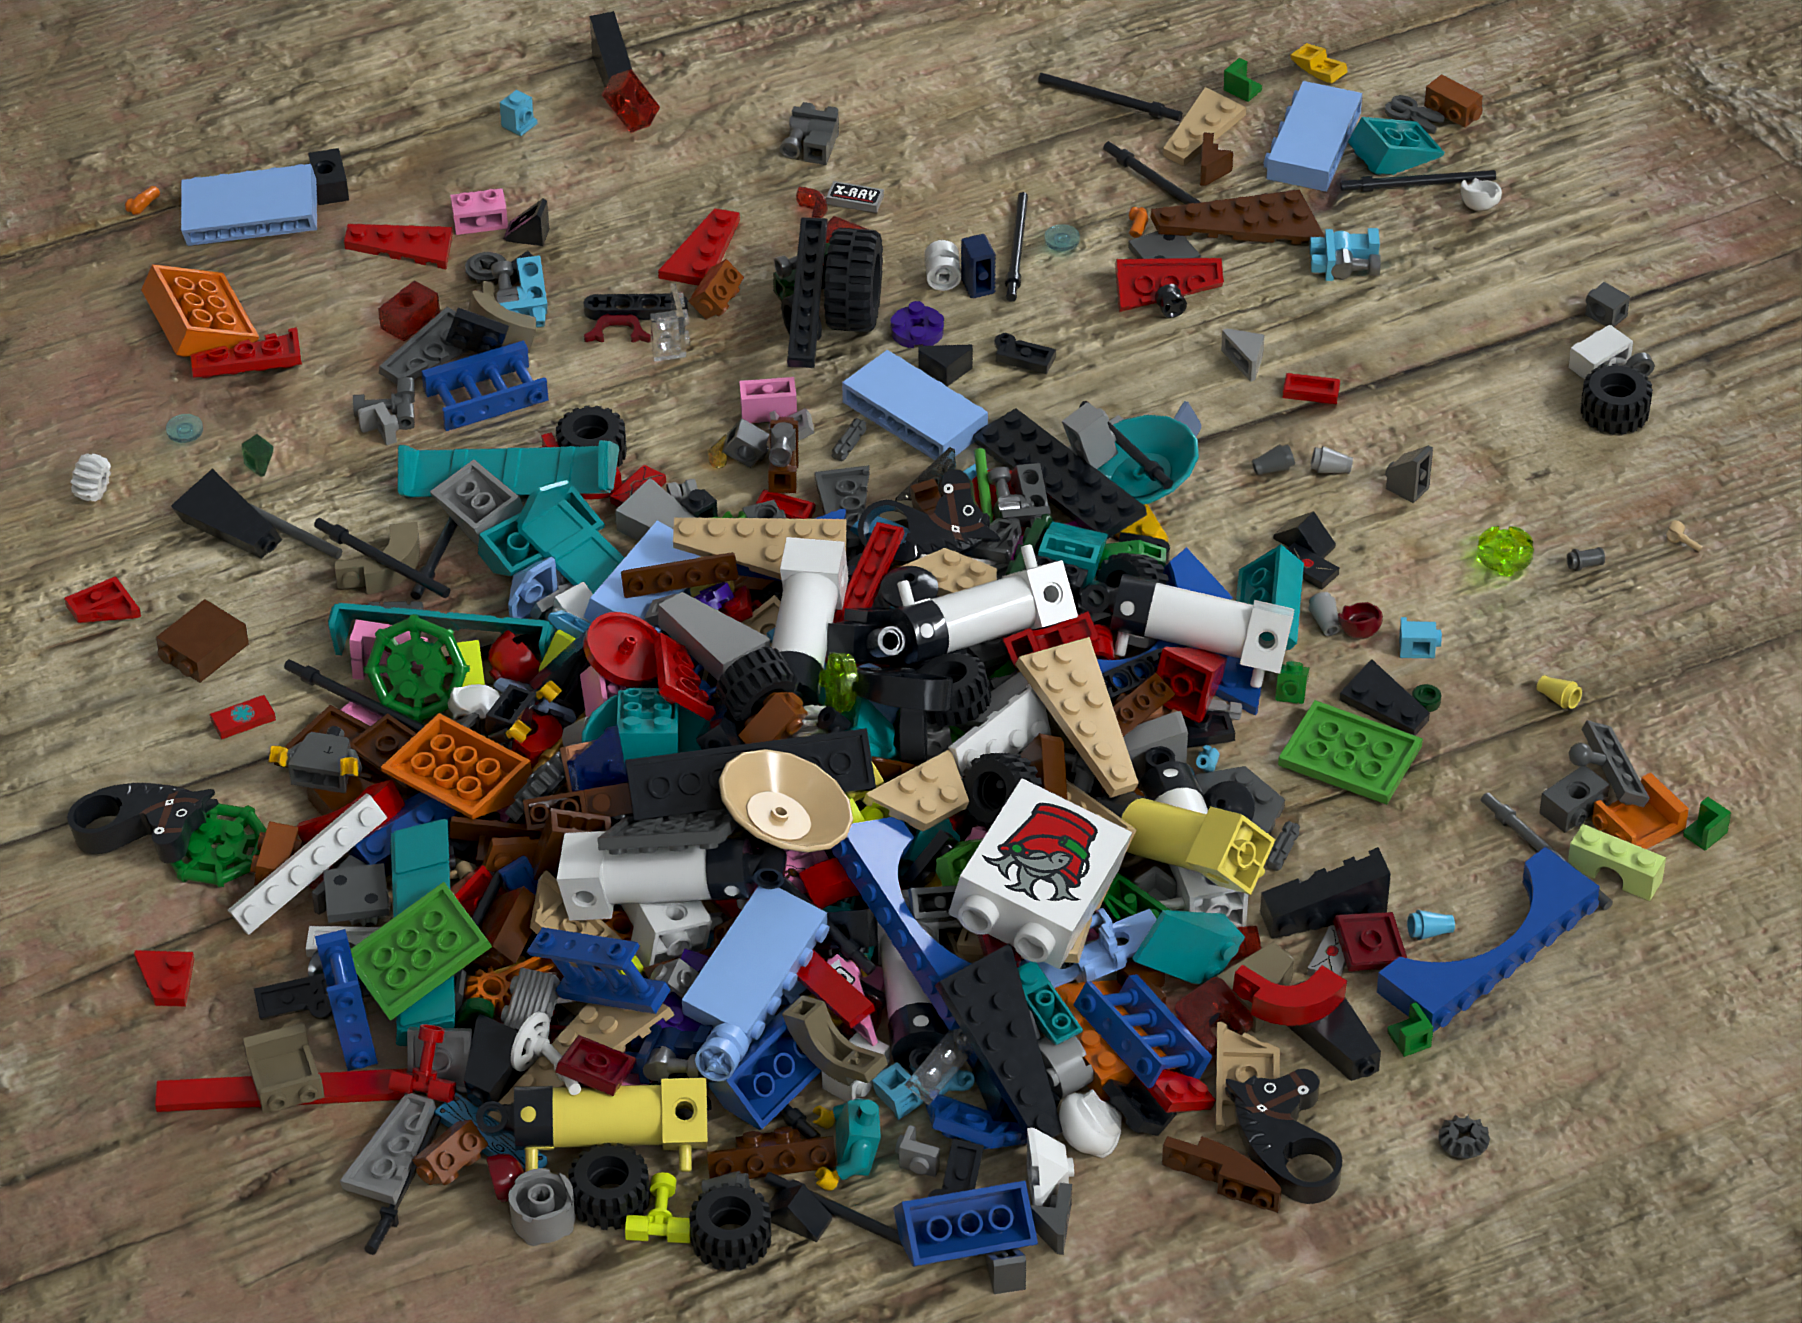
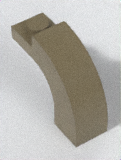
M483 281L481 290L476 289V291H472L467 311L508 325L509 328L502 346L524 340L528 347V353H530L536 332V317L516 313L501 306L494 298V283Z
M418 523L389 524L390 541L382 552L415 569L420 559ZM370 557L335 561L338 589L366 587L367 594H374L395 587L407 579Z
M802 995L782 1013L791 1036L802 1052L821 1071L844 1085L850 1086L855 1080L868 1084L888 1065L884 1054L861 1048L846 1039L831 1020L824 1001Z

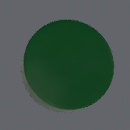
M1422 684L1417 686L1412 692V697L1429 712L1437 710L1441 705V691L1433 685Z

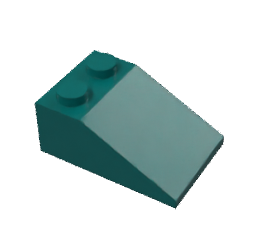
M1361 117L1347 141L1354 149V153L1365 161L1368 169L1377 175H1394L1443 157L1445 153L1416 121Z
M1162 910L1132 959L1136 963L1193 984L1215 985L1217 975L1224 971L1231 958L1237 954L1245 936L1223 913Z

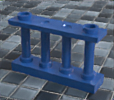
M524 340L421 371L423 390L427 398L439 394L446 406L442 408L444 429L446 431L549 401L546 378L533 380L526 369L529 367L528 347ZM516 371L522 384L507 388L501 375ZM490 379L497 392L482 396L475 383ZM465 387L471 399L456 404L450 391Z
M542 927L527 950L530 956L552 959L564 977L555 990L562 999L656 1014L671 990L664 981L643 978L631 960L640 947L638 942ZM569 962H574L578 968L572 967ZM593 966H598L601 971H596ZM617 970H623L626 975L619 974Z
M346 929L315 936L327 984L326 989L347 1071L378 1064Z
M1137 974L1129 975L1120 992L1115 994L1103 995L1091 981H1086L1073 1004L1147 1088L1154 1086L1164 1069L1178 1067L1184 1075L1200 1079L1212 1059V1055ZM1122 1005L1130 1015L1122 1016L1114 1006ZM1141 1026L1148 1035L1140 1036L1133 1027ZM1152 1047H1160L1167 1056L1159 1057Z

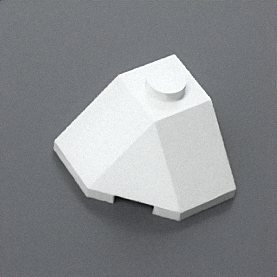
M1027 1128V1175L1032 1205L1050 1207L1051 1196L1058 1195L1059 1183L1069 1184V1177H1074V1163L1072 1157L1067 1158L1064 1144L1035 1128Z

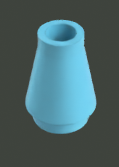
M1416 910L1415 913H1410L1408 916L1407 929L1411 938L1416 937L1417 940H1423L1445 933H1453L1455 920L1453 915Z

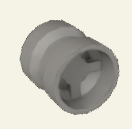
M695 479L685 480L682 484H677L676 482L666 484L667 493L680 504L681 500L687 498L692 490L698 489Z

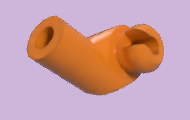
M1132 207L1129 212V219L1134 222L1129 234L1134 238L1142 236L1146 228L1148 214L1147 210L1143 207Z

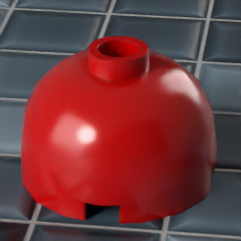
M506 630L492 643L489 649L488 661L492 667L489 673L495 681L501 677L529 684V681L539 673L540 663L523 642L516 644L512 640L516 636L515 634Z

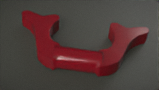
M631 314L603 315L598 319L595 327L590 332L584 334V342L594 340L604 342L603 330L606 327L628 326L633 329L630 335L631 342L634 343L639 340L647 343L651 342V335L641 328L639 319Z

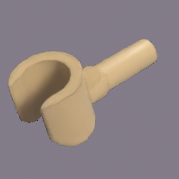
M1677 520L1672 521L1666 534L1667 540L1671 543L1681 541L1697 552H1700L1703 546L1683 534L1685 531L1684 524Z
M461 861L456 865L455 870L450 871V879L459 878L462 880L474 871L472 865L467 861Z

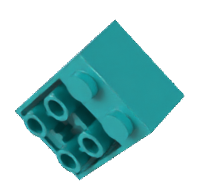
M1052 522L1044 534L1038 555L1056 561L1063 560V563L1087 569V586L1090 582L1094 581L1108 534Z
M637 688L618 690L617 753L620 765H625V760L678 753V703L672 704L666 701L660 695L659 689L655 691H641Z

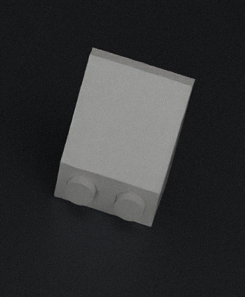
M472 460L430 491L432 497L477 546L481 532L521 513L524 507L517 494L475 460Z

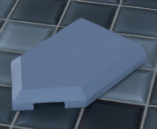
M501 677L493 685L495 689L504 692L509 684L528 691L535 690L530 684ZM543 697V702L534 706L536 710L562 717L563 720L571 723L577 719L572 709L554 700L549 703Z

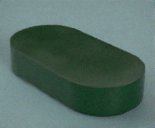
M473 997L467 999L455 1014L454 1028L472 1029L473 1038L477 1017L482 1014L493 1019L495 1006L484 998Z

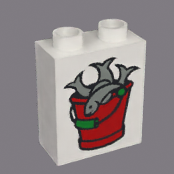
M1021 778L961 873L948 914L959 919L960 923L967 930L975 934H989L1007 944L1011 943V946L1015 947L1016 951L1029 961L1045 962L1060 969L1086 923L1091 918L1118 873L1132 832Z

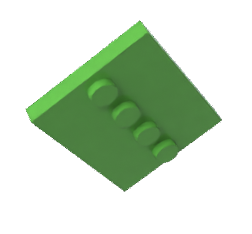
M1314 700L1280 754L1278 765L1387 805L1420 751L1423 738Z
M443 882L351 949L357 975L391 1021L490 949L492 945L446 883Z

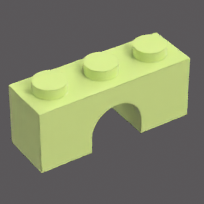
M1582 824L1570 843L1568 862L1582 874L1594 879L1602 867L1611 868L1622 877L1623 891L1650 901L1663 881L1666 857Z

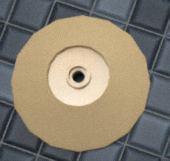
M768 749L743 752L726 763L719 778L722 802L734 820L756 838L778 848L805 853L828 850L844 840L849 833L853 822L850 800L840 785L816 764L792 753Z

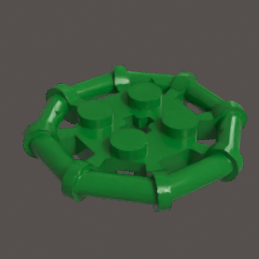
M411 614L408 619L385 629H378L375 633L376 639L367 665L363 667L364 673H367L379 702L420 723H423L427 718L448 710V700L452 688L462 687L467 672H470V665L466 664L453 636L455 632L451 628L445 629L423 620L417 614ZM410 631L411 640L402 644L395 640L394 637ZM421 631L437 637V641L435 643L423 641L425 639L420 638ZM444 645L446 646V649L451 657L453 664L448 665L444 657V654L441 650V648ZM387 646L392 650L391 655L387 659V664H379L384 648ZM413 661L417 665H423L424 669L420 671L421 676L412 673ZM380 673L388 674L394 687L391 692L388 693ZM447 673H454L449 690L443 687V680ZM436 693L441 699L425 707V697ZM399 694L405 698L414 699V707L395 699Z
M219 803L206 813V823H203L191 835L188 851L185 856L192 861L187 864L181 859L170 863V865L177 873V879L182 882L189 880L218 885V888L224 887V884L250 873L254 854H260V850H257L260 832L266 833L267 829L255 814V808L249 805L239 807ZM218 815L236 818V820L229 821L218 819ZM249 825L254 834L247 835L244 829ZM215 843H222V844H223V845H218L217 848H212V844H215ZM254 847L252 853L246 855L248 848ZM234 863V867L227 869L228 865Z

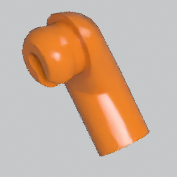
M150 186L135 199H128L125 203L126 211L132 212L133 215L141 214L152 201L160 196L159 189L156 186Z

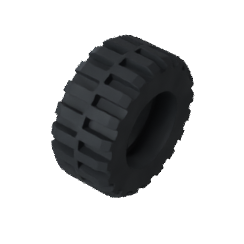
M838 228L832 232L826 260L824 289L826 325L832 330L870 332L876 326L883 273L881 234L876 230Z

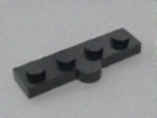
M324 973L254 988L259 1019L265 1020L309 1010L315 1018H328L333 1012L326 989L327 984ZM357 975L362 997L372 996Z

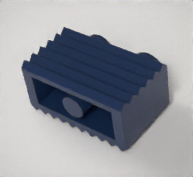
M985 234L962 238L961 281H963L970 298L973 299L996 292V254Z

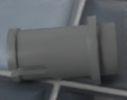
M1600 547L1583 551L1573 549L1567 554V565L1575 571H1581L1583 567L1604 565V550Z

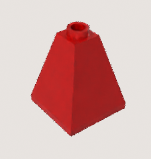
M1164 647L1156 673L1173 690L1175 695L1163 706L1181 711L1182 715L1200 723L1223 678L1227 658L1203 649Z

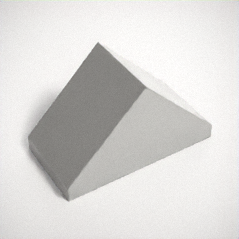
M1233 329L1222 330L1221 351L1251 382L1256 380L1263 358L1265 335Z

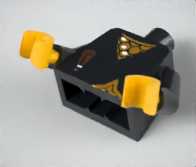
M548 681L540 690L535 689L533 691L509 684L486 714L485 737L511 750L514 739L522 743L529 735L534 706L543 702V697L550 703L562 690L553 681Z

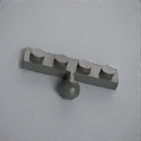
M1587 720L1581 730L1588 741V745L1585 743L1574 744L1569 750L1570 761L1576 766H1585L1589 763L1600 765L1616 794V798L1621 803L1645 807L1650 797L1611 726Z

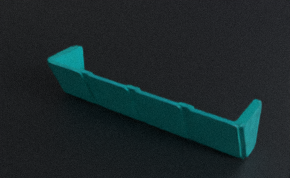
M600 440L599 446L416 450L407 445H399L398 493L406 498L432 497L431 490L472 460L478 462L517 495H530L539 487L568 480L571 486H574L580 494L611 493V490L614 489L619 446L606 440Z
M568 480L537 488L529 495L517 519L518 532L545 558L553 557L556 569L573 586L584 582L592 594H594L625 557L565 500L571 487V483ZM662 630V633H663V634H665V635H667L668 637L672 638L668 633H666L665 631Z
M349 603L334 604L328 619L335 655L340 656L343 654L353 619L388 622L390 625H394L408 619L411 614H417L423 620L445 629L451 628L453 631L468 629L500 632L502 634L509 630L515 635L541 636L539 649L542 661L555 633L558 631L549 621L510 617L502 619L487 615L453 612L445 614L439 611L395 607L388 609L382 606Z
M441 819L396 830L394 833H391L390 853L394 918L441 883L445 882L450 889L448 821ZM454 975L396 1016V1045L407 1046V1030L409 1027L420 1028V1025L427 1024L442 1028H454Z

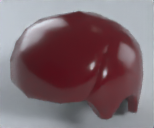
M1360 602L1351 606L1345 605L1342 614L1338 613L1340 627L1346 635L1354 639H1367L1376 634L1383 622V614L1377 606L1369 602Z
M502 1153L488 1156L486 1160L497 1200H500L502 1203L508 1202L509 1191L515 1185V1180L524 1173L523 1167L510 1154Z

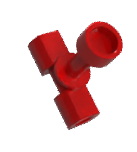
M420 1025L418 1039L424 1041L420 1066L414 1067L412 1072L400 1069L393 1070L390 1076L389 1090L407 1094L419 1091L428 1093L427 1098L447 1103L453 1101L456 1092V1082L437 1078L438 1072L432 1069L436 1043L443 1042L444 1028L435 1025Z

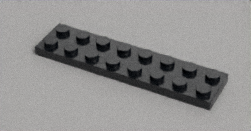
M1017 408L984 426L973 435V441L977 446L985 449L986 453L1011 471L1014 470L1016 465L1040 463L1047 500L1084 529L1108 534L1107 539L1147 515L1146 507L1092 465L1088 464L1079 455L1073 453L1071 449Z
M867 728L625 760L633 822H637L639 819L649 820L662 816L667 818L677 814L705 813L707 810L725 809L726 806L721 799L719 778L726 763L743 752L763 749L792 753L816 764L837 781L845 794L873 790L876 788Z

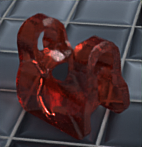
M1219 977L1211 978L1175 1004L1174 1011L1178 1015L1179 1021L1212 1057L1217 1052V1037L1213 1034L1211 1028L1217 1027V1022L1227 1024V1029L1243 1035L1244 1032L1248 1033L1253 1028L1251 1013L1237 999L1225 981Z

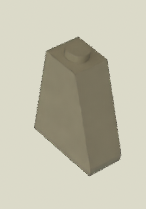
M1274 941L1217 975L1216 997L1254 1033L1259 1032L1266 1021L1251 1015L1252 1003L1248 1000H1243L1237 993L1232 991L1235 971L1243 964L1275 984L1289 986L1293 976L1294 960L1288 951L1282 950Z

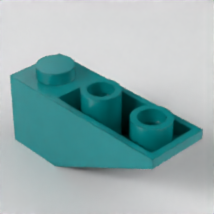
M1030 961L1017 968L1028 1008L1033 1013L1038 1030L1055 1045L1083 1032L1082 1027L1037 962Z

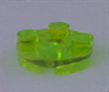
M1500 526L1491 527L1485 530L1479 537L1477 560L1504 577H1510L1515 572L1528 567L1533 560L1534 554L1532 537L1524 530L1514 526H1509L1508 530H1499ZM1507 548H1510V549H1511L1510 551L1501 550V549H1507Z
M830 653L826 669H822L819 674L820 686L825 687L826 707L831 706L837 711H850L857 698V692H852V682H858L855 660L851 654Z

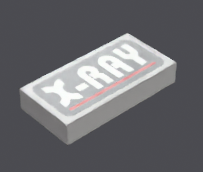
M833 181L826 197V202L828 205L877 213L884 197V189Z

